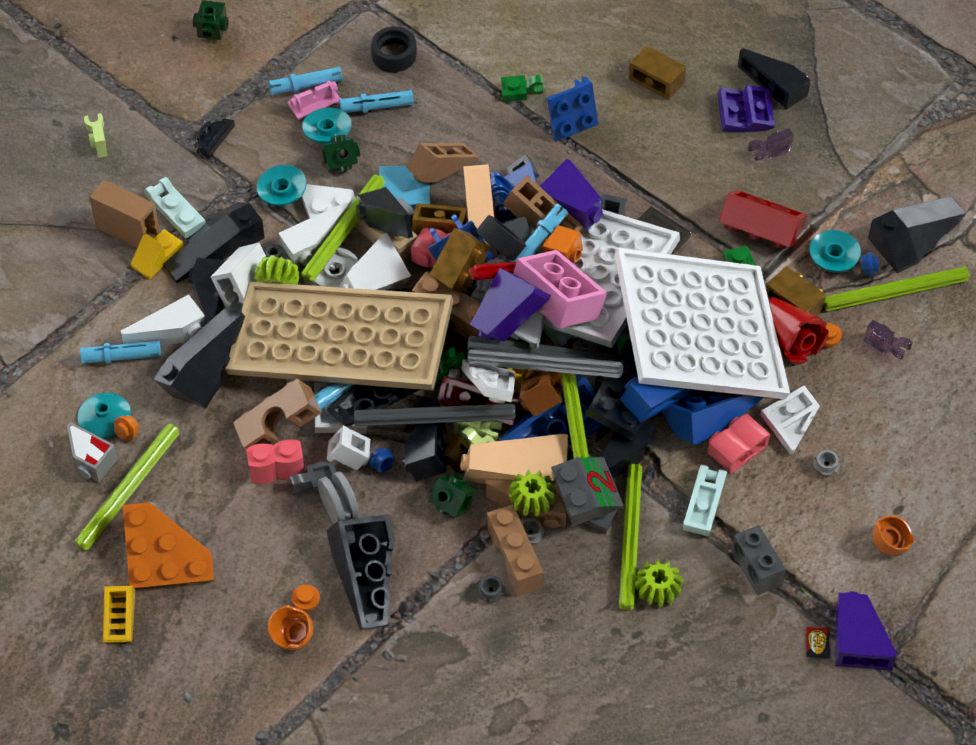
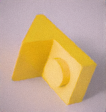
M165 229L154 239L144 234L130 266L150 280L164 267L163 263L183 245V241Z

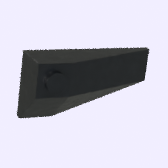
M951 196L895 209L872 220L868 239L898 274L918 264L930 249H933L938 241L965 217L966 213Z
M238 202L216 213L163 263L164 267L174 281L179 283L189 278L190 267H194L196 257L224 260L231 256L239 247L255 244L264 239L263 220L250 203Z
M228 308L223 309L167 358L153 380L172 397L206 409L221 386L223 379L220 375L223 366H227L230 361L228 352L231 345L237 341L245 315Z
M355 384L327 411L339 423L348 427L354 424V411L384 409L421 389Z
M389 514L339 520L326 531L332 558L359 629L364 630L387 626L390 604L389 580L393 567L391 565V556L395 542Z

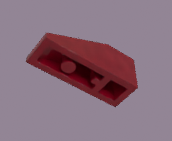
M447 376L443 377L437 399L438 403L448 406L501 404L490 401L489 397L484 396L473 382ZM513 392L512 401L502 403L515 405V419L500 420L499 422L514 425L521 418L523 407L519 401V393Z

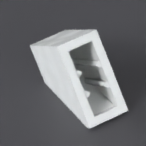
M386 233L374 243L346 274L340 287L397 290L405 287L411 275Z
M260 243L239 247L211 276L226 308L241 313L250 281L256 282L254 279L256 266H258L263 257H266Z

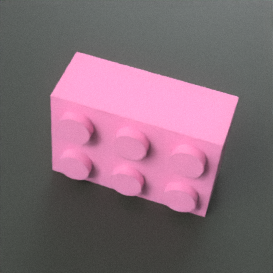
M558 250L517 259L513 274L551 295L549 300L537 311L546 316L553 325L560 329L599 319L607 292Z

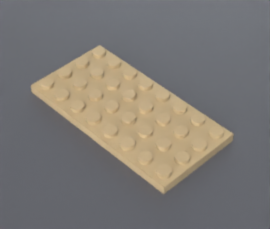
M250 281L241 311L245 315V319L237 341L231 347L230 361L225 369L228 375L434 390L452 310L453 297L452 295Z

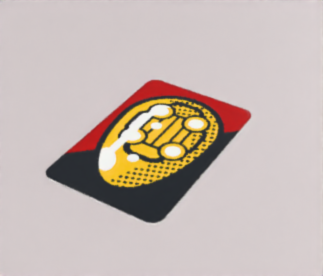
M806 627V652L808 658H829L828 628Z

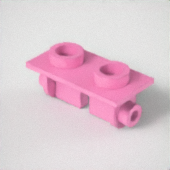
M326 81L325 84L315 87V91L308 90L298 95H293V98L287 104L297 119H302L317 109L328 108L339 103L340 97L336 93L338 90L335 81Z

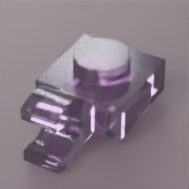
M789 128L780 132H774L767 137L766 142L761 140L751 141L748 150L749 152L759 150L755 152L754 159L756 161L762 160L766 156L772 159L792 150L794 134Z
M872 320L867 326L864 342L884 354L889 351L898 359H903L905 351L900 349V347L910 351L913 343L906 337L895 338V332L875 320Z

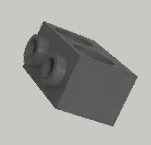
M757 525L735 534L732 553L756 594L761 595L782 586L786 568L761 527Z

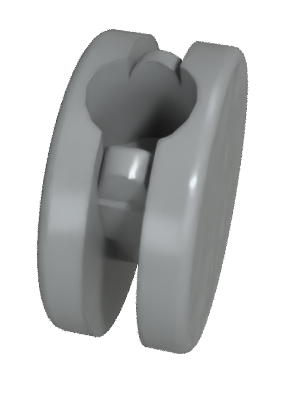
M338 471L331 475L332 483L327 477L318 480V490L322 503L333 523L339 520L359 517V508L354 492L342 472Z

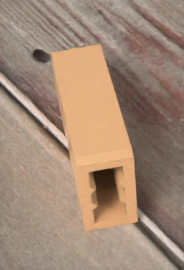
M489 164L463 167L468 222L473 221L476 228L481 225L488 215L494 217ZM485 241V243L490 246L489 250L491 251L492 255L494 256V258H496L498 255L497 250Z
M557 434L471 444L467 454L462 455L460 470L465 471L464 479L467 482L486 484L487 479L516 481V476L518 474L526 476L528 469L532 474H536L540 470L542 477L549 475L551 483L555 484L552 478L551 467L567 461L568 435Z

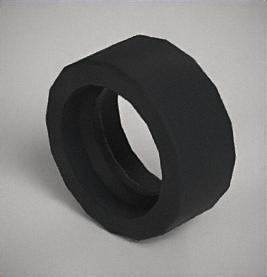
M395 26L386 27L376 32L371 41V56L374 64L387 72H400L411 67L416 61L417 42L414 35L405 28ZM391 43L402 44L408 48L407 51L399 55H387L380 51L383 46Z
M488 215L476 230L488 244L511 261H514L526 247L524 241L491 215Z

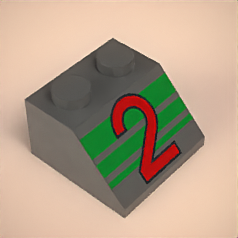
M577 457L551 467L552 478L572 527L624 508L604 457Z

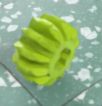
M271 255L270 258L263 257L258 266H256L254 278L256 282L298 285V266L292 264L290 259L285 260L282 256L278 258Z
M528 469L526 476L518 474L516 481H512L510 484L511 493L509 494V499L511 503H514L516 511L524 509L523 514L525 517L530 512H534V515L538 517L540 510L548 513L550 505L555 503L556 496L554 494L556 493V486L551 483L549 475L542 477L540 470L536 474H532Z
M658 558L654 565L646 561L644 569H639L637 572L635 588L639 591L640 599L648 598L647 603L649 606L653 602H658L661 608L664 601L672 605L674 598L681 595L683 578L679 576L678 567L670 568L669 560L664 565L660 564Z

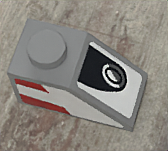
M70 422L67 425L76 471L82 478L92 479L100 483L118 460L115 445Z

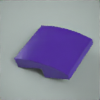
M746 85L743 91L720 87L717 98L722 131L739 133L759 132L775 127L769 88Z

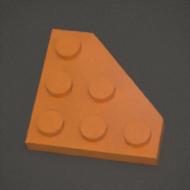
M151 502L123 505L129 586L144 588L214 581L212 552Z

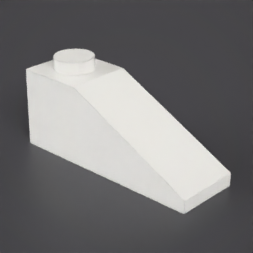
M347 203L338 205L278 233L280 246L284 248L298 268L309 263L348 210Z
M187 295L121 330L123 344L160 340V345L185 343L206 325L205 315L192 298Z

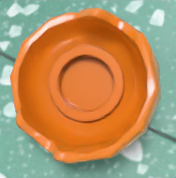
M895 515L880 518L872 531L873 543L880 552L888 556L904 554L910 549L915 540L907 522Z
M285 605L275 610L268 620L267 631L272 641L283 649H302L308 645L313 636L314 623L309 614L302 609Z

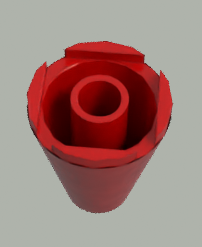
M776 297L768 299L779 347L785 357L792 363L801 364L809 361L806 357L810 354L817 355L825 345L829 335V331L826 329L827 323L823 319Z

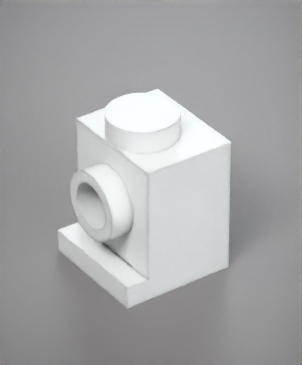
M343 425L328 441L327 460L332 462L335 459L344 465L358 470L361 466H365L371 457V452L369 451L370 439Z

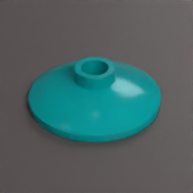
M330 107L311 112L305 117L302 124L304 135L317 143L331 142L330 137L345 134L346 137L352 127L351 118L346 112Z
M278 165L266 170L260 176L257 182V192L265 203L272 206H285L294 203L304 194L307 182L304 173L297 167Z
M827 230L813 238L809 253L812 261L818 267L829 272L839 273L848 271L857 265L861 249L857 240L850 234L839 230Z
M99 393L83 402L78 411V423L81 428L102 439L117 436L114 431L115 419L120 416H131V409L123 397L114 393Z

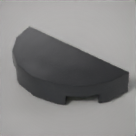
M222 118V121H215L213 123L209 121L200 128L197 134V144L203 156L210 159L235 127L234 120Z

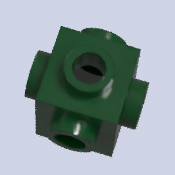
M202 0L198 13H194L193 27H196L197 37L221 40L223 32L228 30L229 18L226 14L225 3Z
M345 134L330 137L331 142L320 144L326 169L332 170L337 168L338 172L352 169L353 164L358 163L357 157L360 156L358 143L353 142V139L350 137L346 138ZM344 150L343 155L339 156L340 151Z
M453 473L437 478L430 488L432 494L428 502L435 505V509L440 513L458 517L467 513L477 489L465 483L466 480L463 477Z

